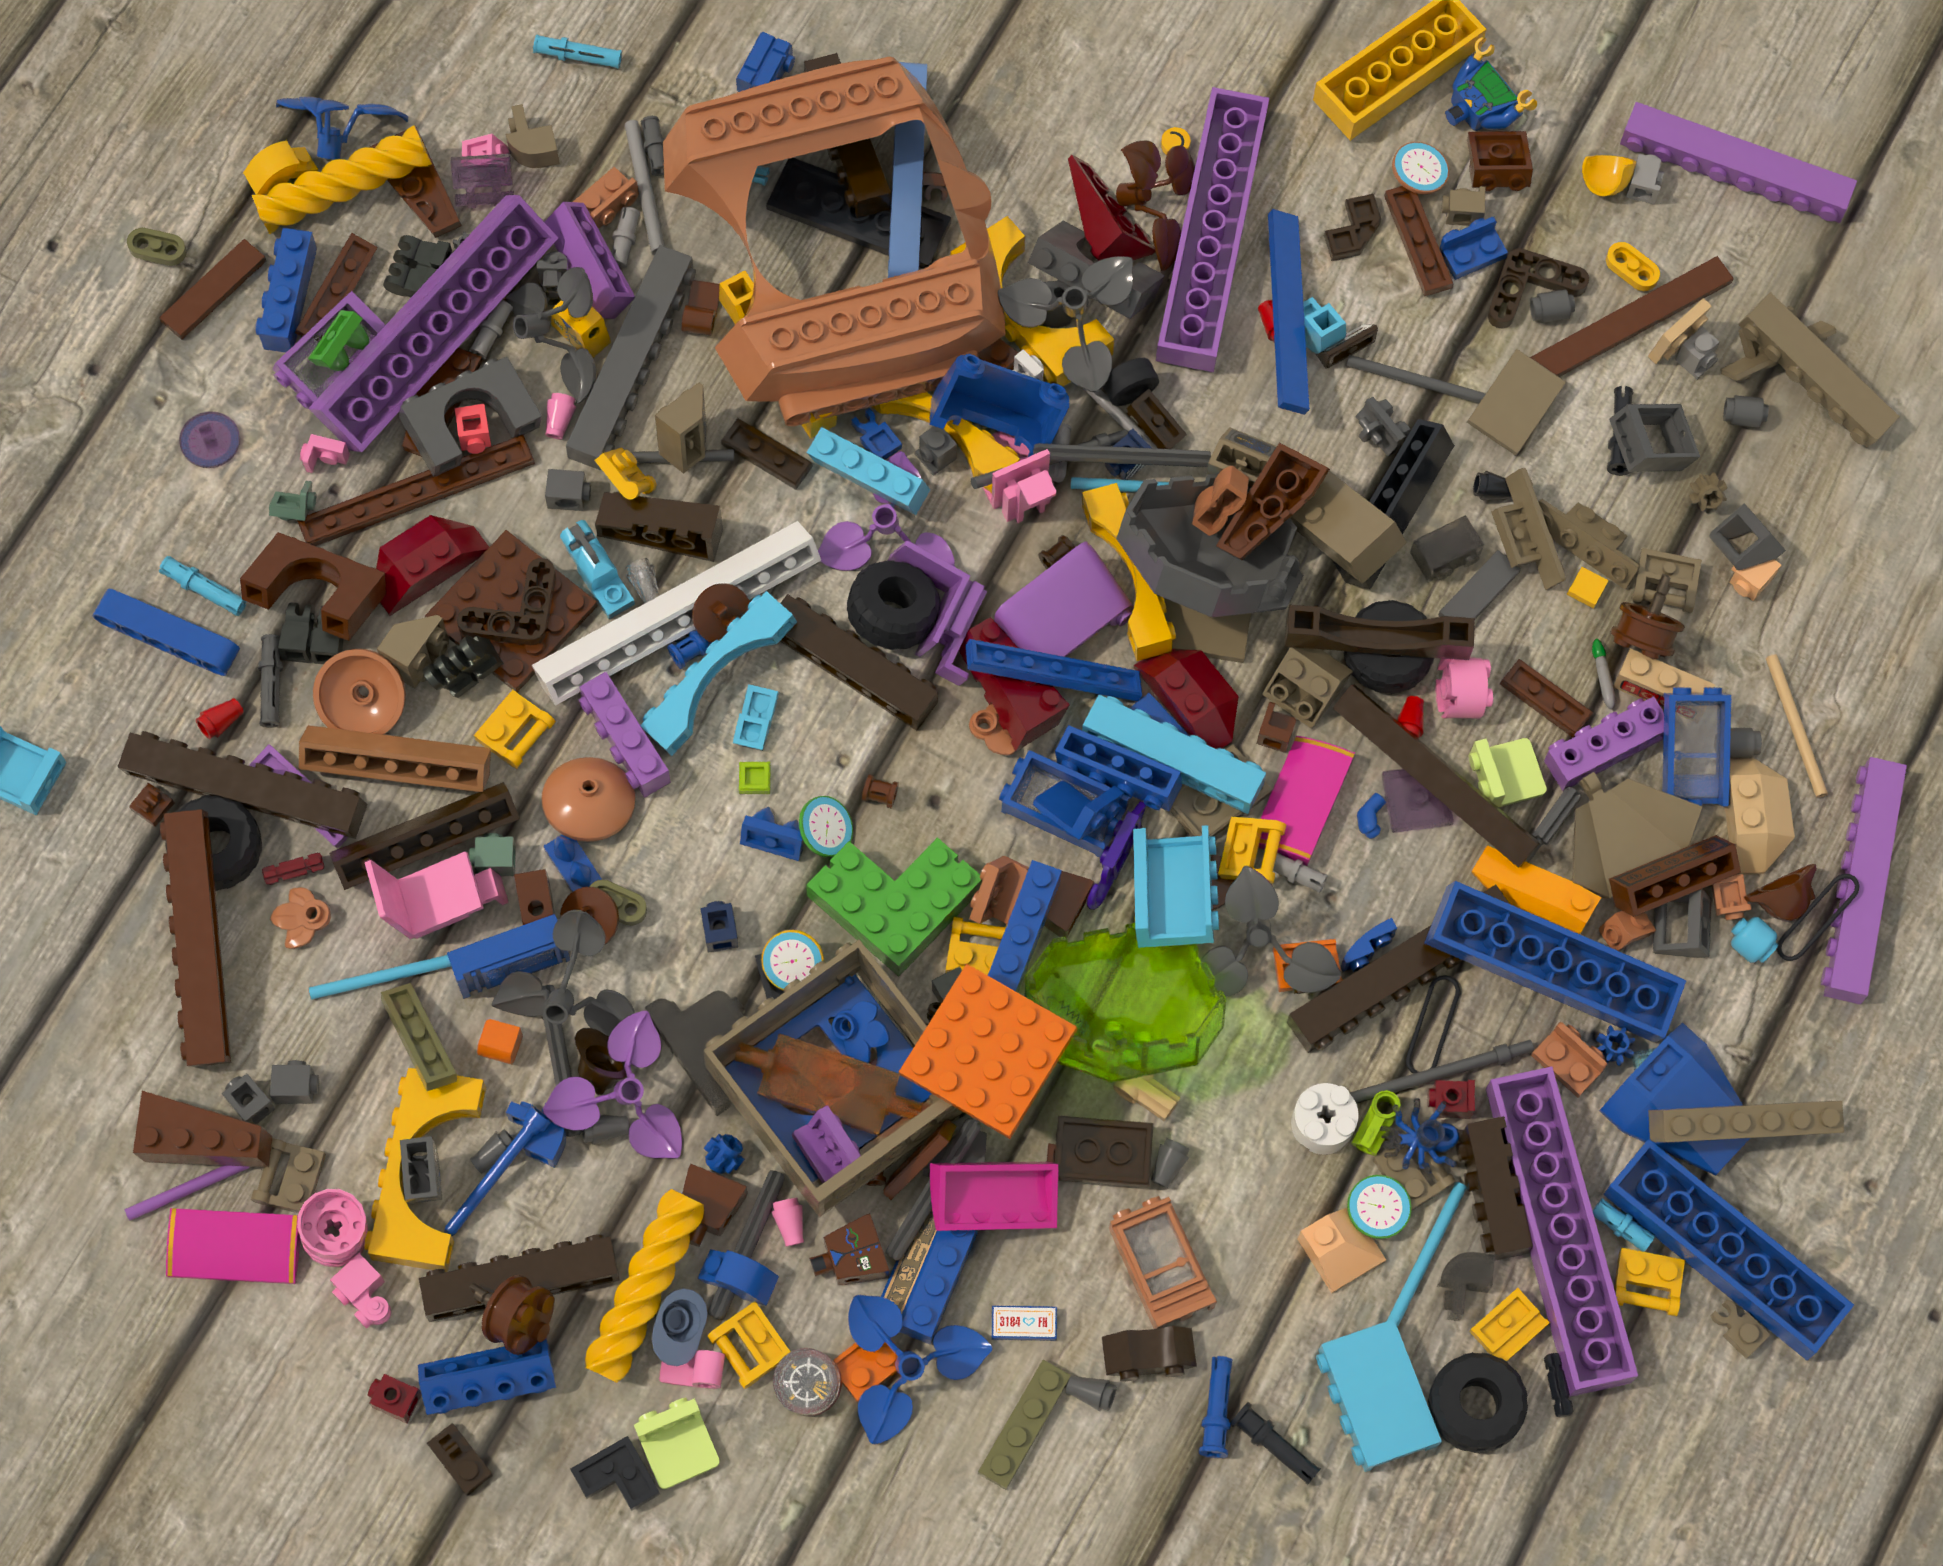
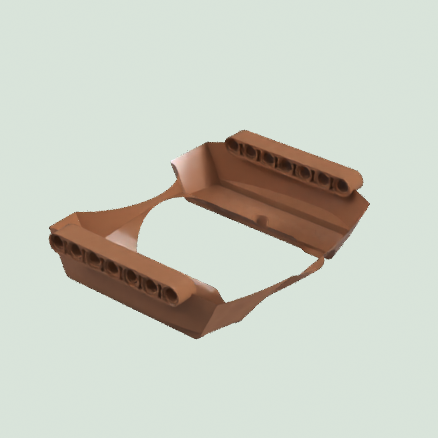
M894 57L832 65L772 81L725 97L690 105L684 110L663 141L665 192L691 198L719 214L740 236L751 259L754 287L750 306L745 317L734 325L717 344L715 349L746 401H778L787 426L809 423L811 412L815 419L820 418L819 415L831 413L823 418L825 419L936 390V387L958 356L972 354L979 358L978 353L1005 335L1004 310L998 296V290L1001 289L1000 279L985 224L991 209L990 191L980 177L966 169L953 136L927 91L918 79ZM911 120H921L926 126L966 242L965 250L958 254L940 258L925 269L883 279L881 283L865 287L859 285L804 300L792 298L774 288L759 272L747 242V201L757 166L877 137L896 124Z

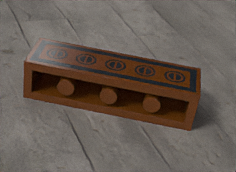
M1715 835L1609 878L1615 907L1634 917L1739 874L1741 869L1735 844Z

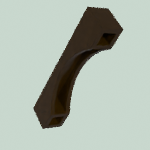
M1289 604L1286 616L1284 647L1469 660L1474 648L1475 618L1441 616L1414 621H1381L1346 616L1318 606Z

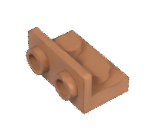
M613 167L573 202L585 204L590 216L599 229L603 225L610 224L623 207H629L636 201L639 195L638 183L634 178L628 180L618 169Z
M1562 1022L1558 1023L1552 1033L1531 1054L1544 1068L1553 1067L1555 1078L1577 1098L1603 1073L1608 1065L1605 1061V1056L1599 1049L1594 1046L1589 1047L1581 1040L1580 1033L1573 1026H1566Z

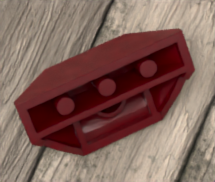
M429 515L379 548L376 569L385 573L386 595L380 604L389 616L393 615L478 560L489 546L474 526Z
M1172 649V652L1141 660L1134 665V669L1140 671L1142 679L1189 736H1198L1206 742V745L1215 749H1224L1232 743L1239 696L1202 650Z

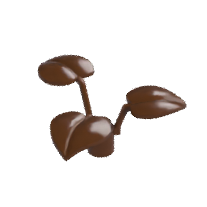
M1136 141L1121 149L1128 161L1135 182L1120 183L1116 190V198L1119 205L1123 207L1135 206V211H1143L1159 217L1153 223L1152 235L1160 269L1165 271L1176 260L1181 229L1175 219H1167L1165 213L1144 205L1152 197V188L1171 183L1176 195L1188 194L1192 185L1195 165L1188 149L1181 145L1173 146L1168 151L1165 160V167L1169 178L1156 182L1158 178L1157 171L1161 166L1159 150L1151 141Z

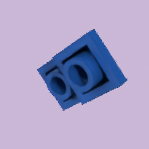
M1392 918L1373 927L1354 943L1343 958L1340 966L1342 972L1350 969L1353 972H1357L1370 964L1369 961H1371L1375 952L1373 946L1376 949H1380L1393 941L1392 938L1395 936L1397 927Z

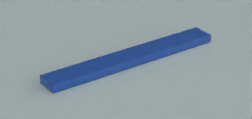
M1272 209L1268 214L1278 408L1305 415L1310 408L1298 216Z

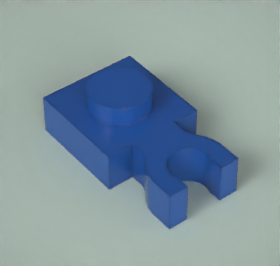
M870 408L865 410V416L869 422L863 424L859 422L857 417L851 419V425L854 429L864 434L860 437V441L867 451L886 460L902 449L901 441L887 423L883 422L880 425L876 423L875 414Z

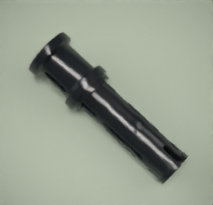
M1622 386L1614 389V415L1627 404H1632L1633 389L1631 387L1625 386L1624 397H1622ZM1613 431V436L1608 441V449L1611 450L1610 462L1607 464V471L1618 476L1631 474L1632 472L1627 470Z
M1247 1402L1230 1422L1231 1426L1239 1427L1251 1438L1253 1445L1256 1444L1258 1446L1261 1444L1308 1485L1321 1468L1317 1467L1273 1429V1422L1270 1419L1267 1421L1251 1408L1252 1404Z

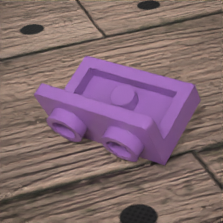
M828 1105L817 1110L807 1125L792 1133L793 1139L822 1183L861 1156L857 1144L850 1140L843 1129L840 1118L833 1114Z

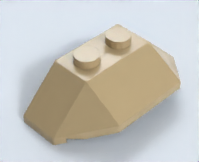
M1753 757L1730 758L1729 806H1725L1729 842L1734 843L1736 846L1741 873L1736 875L1764 874L1795 838L1788 781L1785 777Z

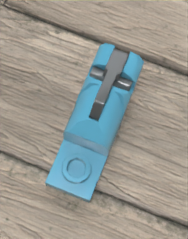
M580 520L576 522L575 526L564 529L560 534V539L575 562L579 575L608 619L635 605L633 597L618 575V570L587 522Z

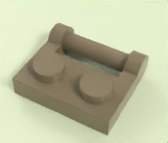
M1642 548L1638 562L1640 568L1636 574L1632 601L1641 603L1642 600L1652 602L1657 591L1645 589V583L1659 584L1662 574H1666L1671 577L1669 585L1686 590L1685 596L1668 593L1664 605L1682 608L1683 612L1692 613L1702 560Z
M272 1138L269 1167H264L258 1188L253 1190L251 1201L299 1213L304 1202L315 1193L326 1156L325 1152ZM281 1154L288 1155L290 1157L278 1196L271 1195L269 1193Z
M1400 1141L1375 1156L1373 1162L1382 1175L1397 1180L1406 1189L1411 1200V1211L1452 1187L1456 1180L1452 1174H1447L1441 1164L1435 1163L1428 1152H1425V1163L1429 1166L1428 1168L1437 1180V1183L1430 1186L1412 1158L1408 1166L1402 1165V1161L1410 1147L1400 1144L1402 1142Z

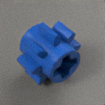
M1609 1026L1607 1036L1599 1033L1596 1038L1602 1044L1597 1049L1603 1053L1607 1063L1609 1061H1616L1617 1065L1621 1066L1624 1062L1623 1056L1627 1058L1633 1056V1050L1628 1047L1635 1042V1038L1627 1036L1625 1027L1621 1031H1614V1028ZM1613 1042L1619 1044L1617 1051L1611 1048Z
M718 1134L716 1138L712 1137L704 1147L708 1152L705 1157L707 1165L710 1169L720 1174L725 1173V1171L730 1174L733 1169L737 1170L745 1160L740 1155L743 1151L741 1142L730 1134L723 1136Z

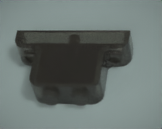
M718 990L710 993L684 1011H681L674 1001L671 1002L663 998L647 1005L645 1011L649 1012L657 1032L715 1115L718 1116L729 1109L732 1102L706 1069L703 1050L706 1049L705 1045L709 1040L719 1034L723 1037L733 1030L731 1028L732 1025L743 1017L742 1014L746 1011L738 998L735 996L731 999L726 992Z

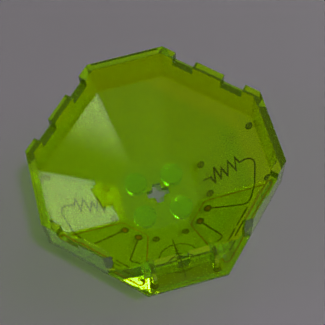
M1135 923L1125 924V932L1110 934L1108 928L1084 932L1083 940L1069 943L1066 936L1053 938L1025 975L1024 997L1077 1026V1032L1057 1063L1111 1083L1196 1066L1224 1028L1227 998L1222 990L1217 991L1215 977L1207 963L1200 961L1197 945L1138 948ZM1127 1039V1043L1117 1044V1040Z

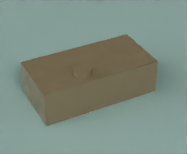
M1330 471L1315 495L1290 517L1297 527L1296 531L1362 584L1407 543L1395 521Z

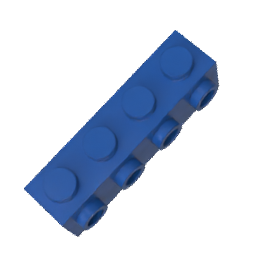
M283 228L281 238H277L275 241V264H271L268 270L269 290L264 291L262 296L263 316L262 318L258 317L256 322V335H259L264 350L286 353L296 343L297 334L295 331L301 321L317 251L313 233L310 231Z
M1070 725L1067 726L1055 750L1057 763L1111 788L1116 786L1124 794L1130 796L1129 799L1132 797L1140 799L1146 806L1154 810L1164 809L1170 811L1182 787L1181 771Z
M547 1338L542 1342H538L526 1353L520 1355L510 1353L504 1346L418 1365L419 1386L427 1415L434 1413L443 1414L453 1409L467 1406L476 1407L486 1402L501 1399L509 1400L515 1396L542 1393L548 1389L556 1388L554 1368Z

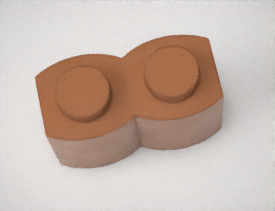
M1234 466L1223 469L1215 478L1214 485L1206 488L1197 497L1192 524L1208 536L1220 531L1225 525L1228 516L1237 512L1244 505L1247 497L1249 477Z

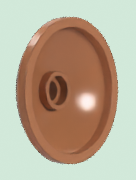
M349 649L342 651L325 662L315 678L313 687L314 705L320 719L328 728L384 735L398 722L405 706V686L399 671L392 662L371 650ZM361 686L368 689V696L365 697L360 694L359 689Z
M593 757L577 758L560 765L548 777L542 791V807L548 822L562 835L578 841H599L615 835L629 822L635 808V791L628 782L625 772L614 763ZM585 787H593V788H594V789L591 790V791H586V790H584Z

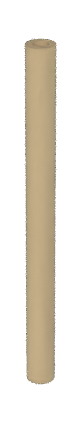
M1777 654L1770 655L1766 658V662L1816 798L1828 795L1779 658Z

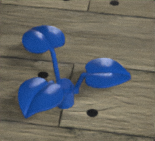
M317 97L283 98L276 101V108L285 106L293 109L309 110L316 117L318 130L317 156L325 159H340L342 143H347L348 135L359 115H397L406 122H408L409 118L406 114L390 106L382 104H357V108L354 110L343 135H341L339 128L330 127V111L348 110L349 105ZM322 113H325V126H324V127H323V125H322V118H321V114H322Z
M854 1296L848 1312V1325L852 1338L858 1346L869 1352L879 1350L885 1342L898 1356L895 1367L901 1375L900 1379L892 1385L891 1390L881 1384L874 1385L865 1390L859 1399L858 1416L869 1442L878 1444L887 1441L907 1425L912 1415V1400L907 1394L896 1391L907 1380L912 1381L920 1378L924 1373L925 1365H928L929 1361L937 1358V1369L945 1377L953 1380L964 1379L973 1374L983 1360L991 1353V1344L982 1335L970 1328L950 1325L941 1328L935 1333L933 1345L936 1351L931 1352L923 1359L914 1352H902L890 1339L896 1336L902 1328V1314L898 1306L891 1300L880 1296Z

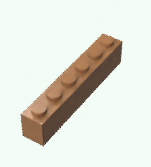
M310 725L307 726L299 741V769L476 792H483L490 776L491 748Z

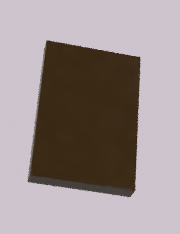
M1058 1116L1054 1162L1058 1164V1181L1149 1188L1153 1123Z

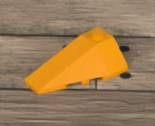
M1488 845L1472 870L1473 875L1487 890L1496 884L1511 905L1578 934H1581L1601 899L1598 895L1573 883V881L1528 862H1525L1522 867L1518 868L1501 852Z

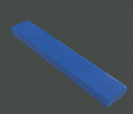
M969 639L966 644L968 670L1132 701H1139L1142 697L1140 671L973 639Z

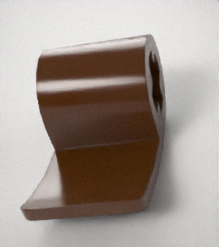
M698 280L692 281L688 305H685L682 317L681 330L683 332L712 336L719 303V284Z

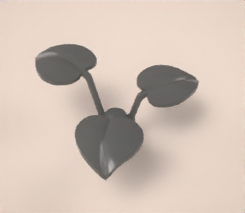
M1111 257L1093 263L1085 270L1082 277V285L1086 290L1078 286L1069 287L1064 291L1063 296L1058 297L1057 301L1052 305H1049L1052 300L1050 288L1045 282L1035 278L1019 280L1010 286L999 289V300L1003 310L1010 319L1018 325L1028 328L1041 326L1046 320V311H1053L1060 305H1063L1064 312L1076 318L1081 346L1071 347L1065 353L1062 360L1063 372L1073 384L1090 392H1097L1105 385L1110 376L1112 357L1107 346L1100 341H1094L1086 345L1081 315L1087 309V299H1093L1096 296L1098 302L1104 306H1117L1129 297L1133 285V260L1130 257Z
M573 267L562 275L558 283L557 292L564 303L554 309L546 311V295L543 289L534 282L522 285L518 290L505 297L506 301L513 307L512 311L516 315L513 321V330L519 339L535 338L536 343L543 342L569 352L561 360L560 372L563 382L574 396L576 404L583 402L589 396L596 379L594 360L587 349L580 348L576 351L573 346L546 338L544 335L550 328L548 316L565 311L567 308L569 313L575 318L584 317L589 313L593 303V293L588 275L582 267Z
M1247 865L1244 866L1226 893L1225 906L1232 918L1246 923L1247 938L1244 939V944L1236 957L1227 946H1218L1209 950L1201 958L1194 976L1195 988L1199 992L1222 997L1235 995L1240 992L1247 983L1248 970L1239 961L1244 958L1250 945L1263 947L1268 943H1272L1282 959L1289 964L1284 971V979L1293 989L1310 993L1327 989L1336 983L1341 977V971L1337 967L1332 954L1321 944L1315 942L1300 944L1293 950L1292 958L1287 956L1277 942L1276 936L1271 933L1269 919L1276 915L1279 907L1277 892L1261 873Z
M571 910L564 913L557 920L553 929L555 945L561 950L572 951L560 988L553 990L550 994L549 990H542V982L535 975L521 971L514 972L503 980L492 1001V1007L523 1016H540L543 1014L549 1022L562 1024L567 1020L569 1014L574 1016L579 1009L585 1006L583 1014L587 1025L610 1036L618 1023L634 1014L635 1011L630 1001L624 995L608 989L600 991L596 999L587 997L574 1005L573 994L566 988L578 953L584 956L598 954L605 944V932L602 926L587 912Z

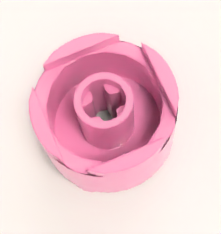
M1470 657L1469 660L1441 658L1437 670H1443L1442 679H1436L1435 685L1437 708L1439 712H1444L1441 717L1480 719L1484 716L1486 707H1491L1493 704V691L1491 688H1488V678L1491 672L1490 661L1481 657Z

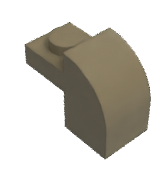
M523 104L511 106L513 118H508L511 133L505 135L509 152L514 160L529 168H543L560 164L552 125L528 129Z

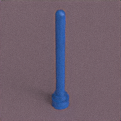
M531 1106L524 1115L525 1120L522 1123L524 1127L445 1226V1233L454 1236L531 1137L534 1134L538 1135L540 1131L544 1132L552 1121L542 1111Z

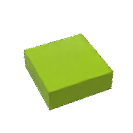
M739 762V794H770V762Z

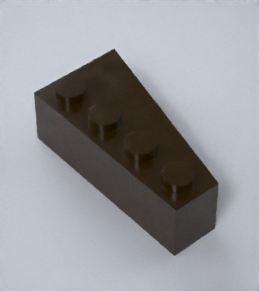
M604 492L595 522L598 537L711 562L715 561L723 532L721 507L718 505L643 496L626 499L620 492Z
M1504 1116L1467 1124L1459 1138V1142L1456 1143L1459 1161L1465 1162L1467 1173H1464L1465 1186L1468 1192H1473L1475 1203L1472 1204L1473 1216L1476 1223L1481 1222L1484 1233L1480 1235L1481 1246L1484 1253H1489L1491 1262L1528 1254L1533 1247L1524 1205L1522 1203L1517 1204L1516 1198L1520 1197V1185L1518 1176L1514 1172L1510 1173L1509 1169L1512 1166L1511 1156H1513L1511 1144L1503 1142L1501 1130L1507 1127Z

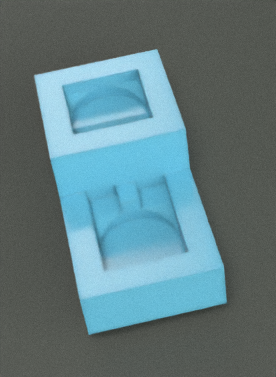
M748 684L733 744L759 750L764 749L779 696L778 691Z

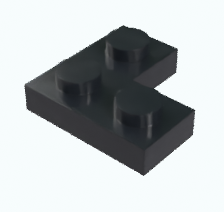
M628 1436L570 1468L586 1499L616 1483L629 1508L633 1511L660 1495L659 1490Z

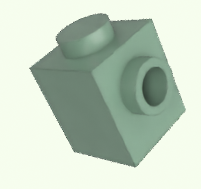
M487 833L483 837H475V848H470L469 858L471 865L475 866L476 873L491 868L500 876H514L516 845L513 837H502L501 834Z

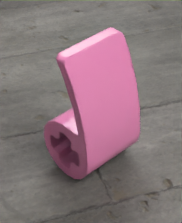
M699 1350L696 1351V1354L688 1363L680 1366L667 1365L662 1361L659 1380L662 1383L719 1389L721 1388L725 1354Z

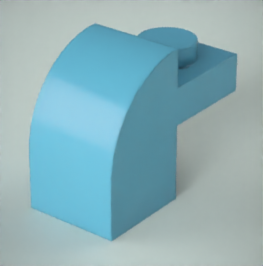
M1313 297L1303 302L1306 346L1312 352L1319 354L1345 339L1346 322L1330 303L1321 307Z

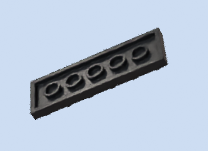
M793 157L788 158L766 203L767 210L889 256L891 209L857 218L854 208H849L846 203L844 192L847 190L845 184H839L836 173ZM921 206L919 267L922 269L929 267L933 263L951 224L950 216Z

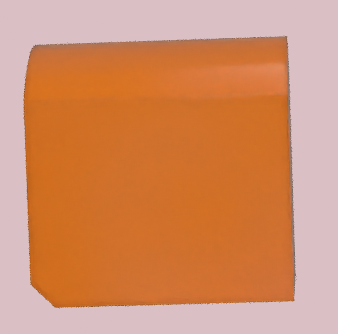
M492 1019L487 1020L478 1043L477 1055L512 1065L523 1038L521 1028Z

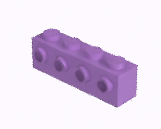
M562 202L545 221V224L558 237L554 245L558 252L566 256L569 269L573 267L584 268L592 287V307L603 319H615L634 300L635 295L585 204Z
M607 672L579 686L582 697L578 701L586 715L592 714L594 717L596 731L602 740L607 738L612 747L609 750L618 765L623 763L628 771L625 773V776L632 788H638L645 798L670 784L668 768Z
M1654 696L1646 701L1640 698L1632 702L1627 707L1628 710L1619 715L1617 712L1610 713L1601 720V724L1593 728L1590 725L1585 726L1575 733L1574 738L1568 741L1560 739L1549 746L1544 762L1562 791L1566 787H1573L1579 784L1580 780L1592 772L1598 774L1663 740L1664 712Z

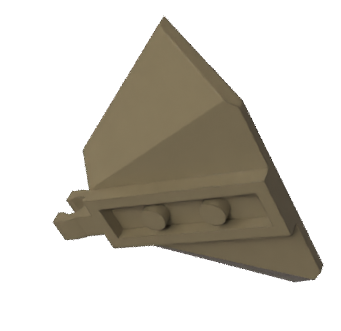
M1595 772L1579 781L1590 802L1575 809L1573 883L1582 886L1596 895L1609 899L1613 897L1609 878L1690 845L1703 806L1631 779H1626L1605 793Z

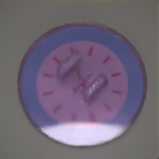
M203 412L193 416L185 423L180 432L179 444L183 455L190 463L202 468H215L227 463L234 457L240 445V434L236 424L228 416L219 412Z

